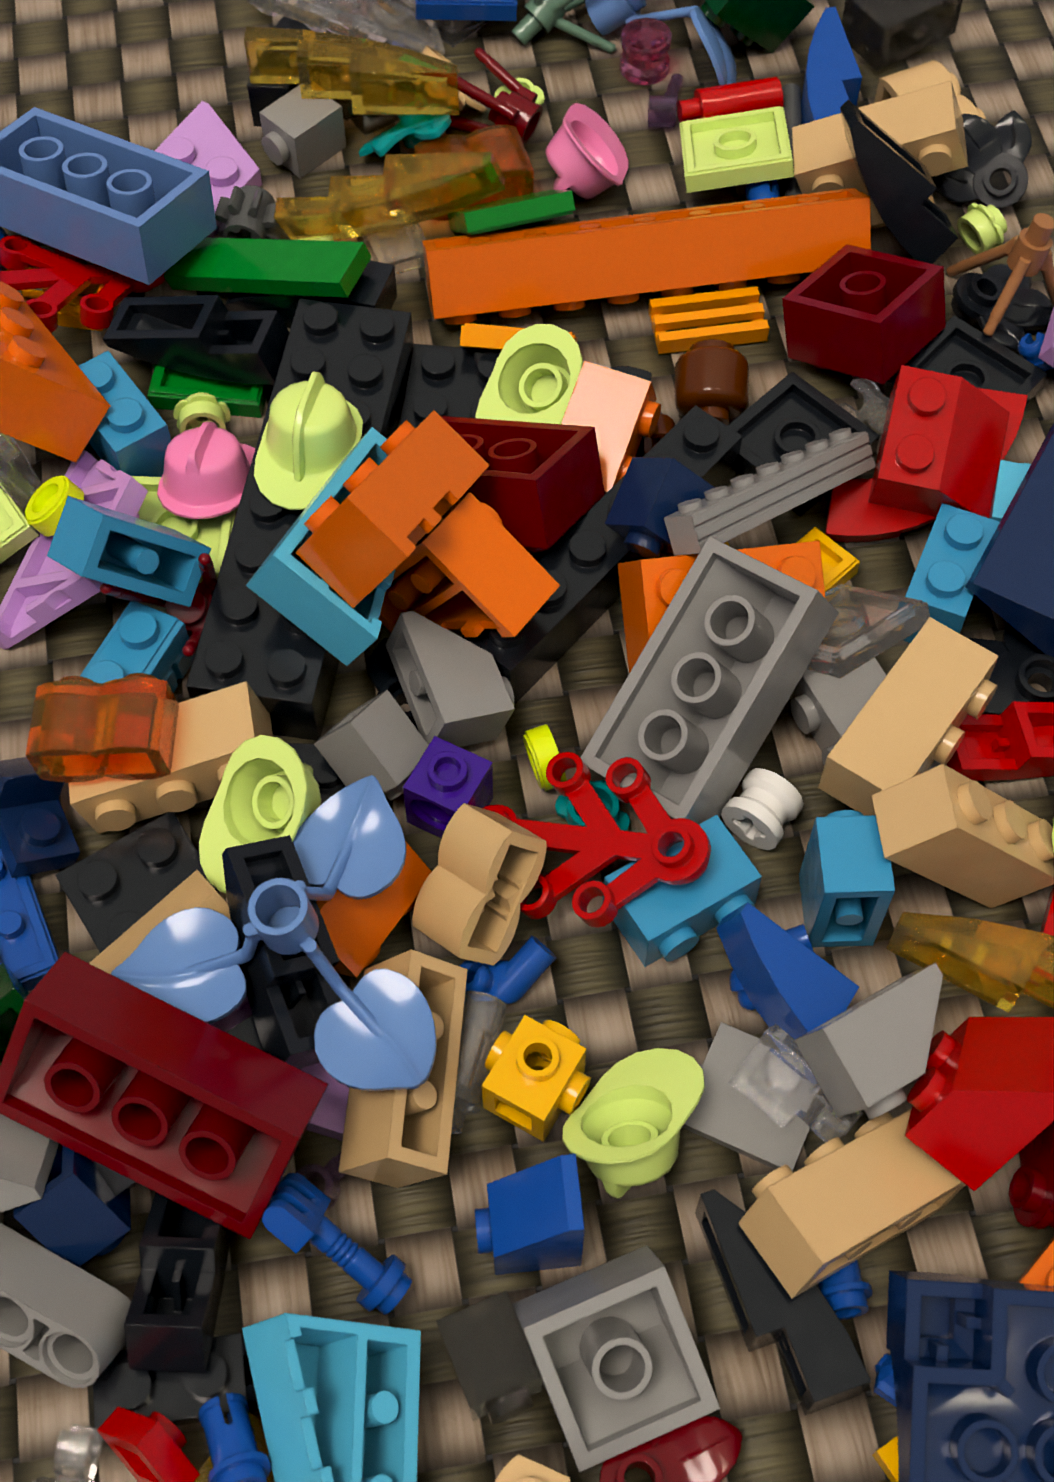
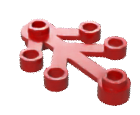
M11 235L0 240V264L10 269V271H0L1 282L10 285L16 290L49 288L38 298L30 299L26 303L51 333L58 327V312L90 284L106 283L96 294H88L80 299V322L87 328L101 330L109 327L114 318V307L124 297L128 296L131 292H148L161 285L165 280L164 272L154 282L147 285L96 264L85 265L86 260L54 248V252L32 244L28 238L23 236ZM32 265L38 267L37 269H27Z
M562 752L554 756L547 765L546 777L560 795L569 798L586 826L520 819L512 809L504 805L483 807V809L496 812L546 840V851L575 854L544 877L539 875L538 880L530 891L531 893L537 888H542V895L538 901L533 904H526V897L520 903V911L531 919H541L548 916L554 910L557 901L577 888L572 898L574 912L588 926L594 928L604 927L614 920L621 907L657 882L661 881L669 885L692 883L703 875L709 864L711 844L705 831L700 825L690 819L670 818L650 789V775L641 763L634 758L625 757L612 763L606 773V784L617 799L632 805L648 833L623 831L620 829L591 785L589 768L573 752ZM577 768L571 779L561 782V776L566 770ZM632 773L637 774L633 784L624 788L620 787V783L625 776ZM684 841V846L677 855L665 856L674 844ZM617 859L637 861L607 885L600 881L586 882ZM597 896H604L602 906L595 912L587 913L589 902Z

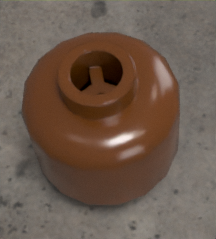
M703 340L691 345L689 351L682 354L675 365V405L677 411L682 416H685L696 405L728 426L730 420L737 418L749 406V366L747 358L735 350L731 343L723 340Z

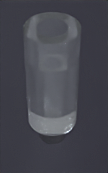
M465 991L451 1134H461L466 1115L476 1114L480 1111L483 1100L482 1084L490 1073V1070L485 1068V1062L493 1044L500 1035L507 1010V1005L502 1000L482 992Z

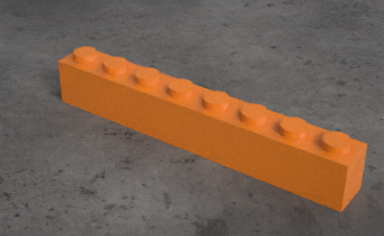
M856 188L422 240L429 305L434 319L444 318L445 324L460 325L476 321L477 314L498 311L500 317L516 318L529 315L531 307L553 305V309L557 311H572L584 308L586 306L585 300L607 298V302L610 304H628L638 301L640 293L660 291L661 296L672 297L692 294L693 287L714 284V289L730 290L745 288L747 280L767 278V281L773 284L793 283L800 280V273L814 272L846 244L871 250L870 197Z

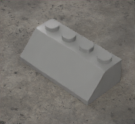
M709 536L580 758L588 768L605 778L608 768L616 760L625 757L634 758L641 763L650 775V789L669 816L674 819H690L698 825L715 815H718L720 818L722 809L734 794L839 612L818 590ZM632 773L625 776L620 783V787L624 788L633 784L637 774Z

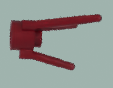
M482 48L475 49V57L512 92L511 94L501 91L495 98L426 58L419 60L418 64L421 69L490 108L488 119L495 123V126L442 113L443 115H450L452 123L449 127L496 139L508 147H512L515 141L524 145L531 138L543 111L542 106L535 103L538 94L522 86Z
M202 553L198 561L203 581L198 584L190 607L106 583L100 585V591L104 595L166 608L169 615L178 618L185 624L186 630L192 632V635L182 648L184 656L191 657L197 650L218 577L216 576L210 555Z

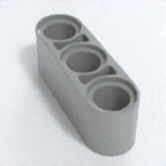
M0 1223V1348L64 1385L72 1388H85L92 1385L126 1345L124 1323L131 1301L113 1286Z

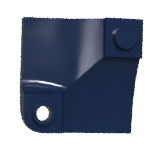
M889 1270L886 1349L891 1352L894 1376L899 1482H1054V1286L974 1278L962 1274Z

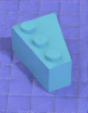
M373 427L342 460L245 585L346 666L378 639L382 624L379 616L385 592L392 585L395 570L360 603L352 608L295 552L313 534L304 525L310 516L330 496H333L341 504L350 494L343 486L344 482L369 457L379 465L388 456L380 448L387 439Z
M284 1313L242 1328L274 1482H417L420 1330Z

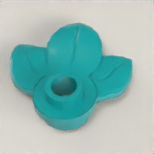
M426 102L412 105L398 114L400 122L393 128L366 142L358 152L359 156L363 157L375 152L379 157H383L398 141L402 140L408 149L422 146L440 137L452 123L450 115H443L439 107L428 108Z

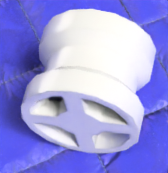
M755 768L749 771L744 778L742 794L739 797L729 799L722 809L721 816L730 831L738 838L756 848L772 850L776 848L783 837L784 831L782 826L785 822L797 818L803 809L804 802L798 790L785 778L775 772Z

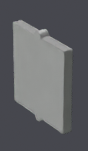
M721 1022L703 1065L699 1064L704 1072L705 1089L698 1105L682 1128L773 1169L788 1165L793 1171L808 1132L817 1130L820 1124V1119L816 1112L824 1093L818 1082L801 1067L787 1050Z

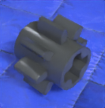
M247 185L239 188L234 186L230 198L220 197L215 212L216 220L221 222L217 234L223 238L280 239L285 223L278 218L282 206L280 203H275L273 196L261 187Z

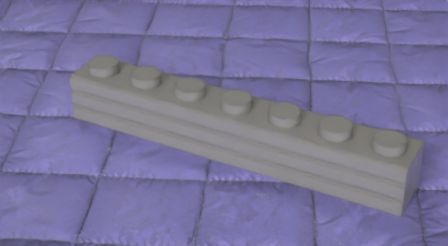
M851 428L832 431L828 434V440L819 439L805 444V451L797 450L780 456L782 461L780 463L770 462L756 467L757 473L754 475L745 474L731 479V486L729 487L720 486L705 491V498L702 500L696 498L679 503L677 505L678 511L664 517L674 556L699 554L709 536L725 543L875 468L876 465L874 458H872L873 453L871 445H869L868 433L866 431L852 433Z

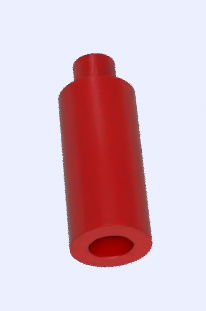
M775 76L695 89L692 99L679 100L677 102L679 121L778 106L783 107L781 82Z

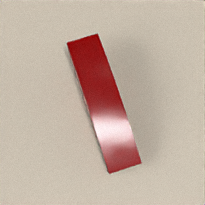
M1013 701L1000 715L982 714L976 719L968 714L958 727L965 732V735L954 755L946 764L953 770L975 781L1016 780L1054 776V702Z

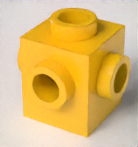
M524 1015L513 1034L504 1030L499 1035L487 1056L485 1068L490 1070V1073L482 1084L483 1108L544 1142L560 1113L563 1111L571 1115L580 1105L589 1087L591 1077L584 1074L587 1048L579 1045L580 1039L564 1025L552 1020H545L541 1024Z

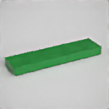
M206 237L165 272L164 278L172 290L348 298L372 256L364 242Z

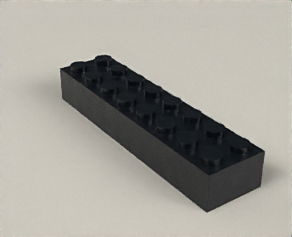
M299 299L186 684L190 699L247 681L270 714L273 735L315 741L321 738L340 661L245 586L304 511L288 510L274 505L260 493L254 477L255 458L269 419L270 404L279 391L290 384L308 381L313 371L320 372L326 384L336 388L349 403L357 408L363 420L361 439L371 427L388 439L398 428L414 348L411 312Z

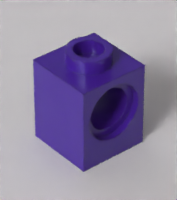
M434 736L403 786L407 823L442 839L450 819L463 803L479 808L489 806L493 799V762Z

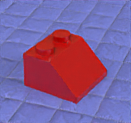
M901 365L890 394L868 502L936 517L941 504L944 503L989 518L1010 412L963 377Z
M968 1017L952 1034L949 1035L942 1030L931 1039L926 1072L919 1077L907 1097V1102L912 1105L904 1136L973 1191H976L1054 1121V1017Z

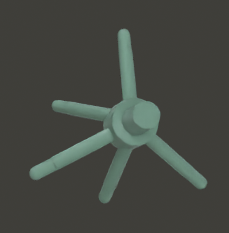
M529 0L523 6L528 14L511 31L526 46L541 29L549 33L553 27H556L608 53L616 51L614 43L563 19L566 12L585 4V0Z

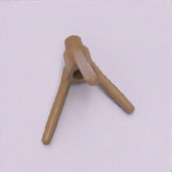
M1045 213L1036 214L1030 226L1022 229L1019 235H1016L1008 242L961 260L947 268V274L955 276L1008 256L1007 265L1012 272L983 329V333L986 336L994 334L1024 277H1033L1041 271L1054 307V266L1052 251L1050 250L1053 245L1050 236L1054 230V219L1050 215Z

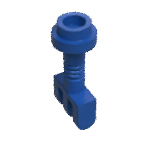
M289 1173L284 1176L263 1214L262 1221L266 1229L296 1254L307 1242H310L320 1252L326 1253V1257L331 1258L332 1262H337L338 1267H342L345 1273L363 1287L357 1297V1303L369 1312L376 1308L383 1315L388 1314L400 1302L412 1283V1279L404 1273L406 1264L394 1254L381 1263L363 1247H358V1243L353 1242V1239L347 1237L346 1233H342V1230L324 1215L331 1201L328 1196L298 1173Z

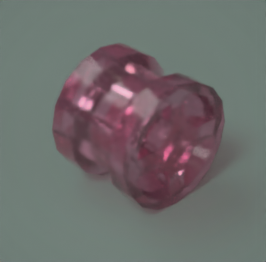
M639 18L627 23L622 29L621 47L623 52L620 56L619 69L627 81L637 85H652L664 80L668 75L670 66L668 51L671 47L672 33L664 22L654 18Z

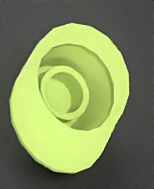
M535 324L519 330L505 343L496 360L492 374L479 400L475 418L561 424L583 365L580 347L570 333L553 324Z
M313 371L308 381L290 384L279 391L270 404L269 419L255 458L254 477L260 493L272 504L288 510H304L362 437L363 420L357 408L349 403L336 388L326 384L320 372Z
M259 735L245 740L232 753L224 770L221 784L204 821L199 840L200 864L207 880L222 893H226L222 853L226 848L290 835L293 842L300 826L321 805L319 785L313 776V768L303 763L295 749L281 738Z
M655 1048L636 1052L618 1061L600 1078L582 1104L563 1125V1143L571 1154H576L577 1157L586 1161L590 1170L602 1181L606 1192L611 1197L621 1198L632 1186H641L660 1179L670 1171L678 1156L680 1129L698 1105L705 1089L703 1069L694 1057L676 1049Z

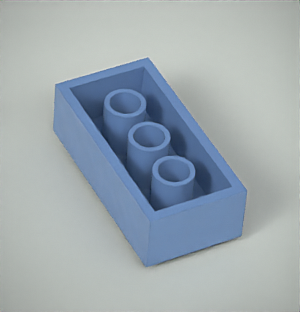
M33 107L0 131V227L147 285L154 282L217 229L208 170Z

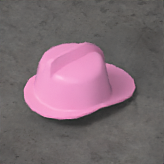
M575 103L570 106L563 118L562 125L547 145L545 153L550 166L557 174L553 190H566L569 188L576 195L588 200L614 184L617 186L622 185L628 170L629 160L618 136L605 120L586 105Z
M211 421L203 422L200 427L185 430L171 440L165 450L164 473L159 481L157 492L163 508L176 516L189 519L214 518L230 513L238 508L255 448L246 444H240L232 433L218 428L216 423Z

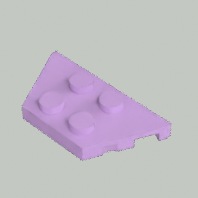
M201 101L155 150L156 152L209 171L215 212L220 197L230 198L234 186L241 188L247 185L258 187L262 185L259 167L212 107L204 101ZM216 220L217 229L207 237L214 238L217 235L221 222Z
M83 450L77 462H71L65 476L82 489L84 501L139 518L138 512L148 490L132 476L121 470L117 471L112 465L102 459L98 461L86 450ZM38 532L39 536L32 540L0 605V648L3 650L11 648L100 592V585L103 582L81 577L47 556L54 535L45 537Z

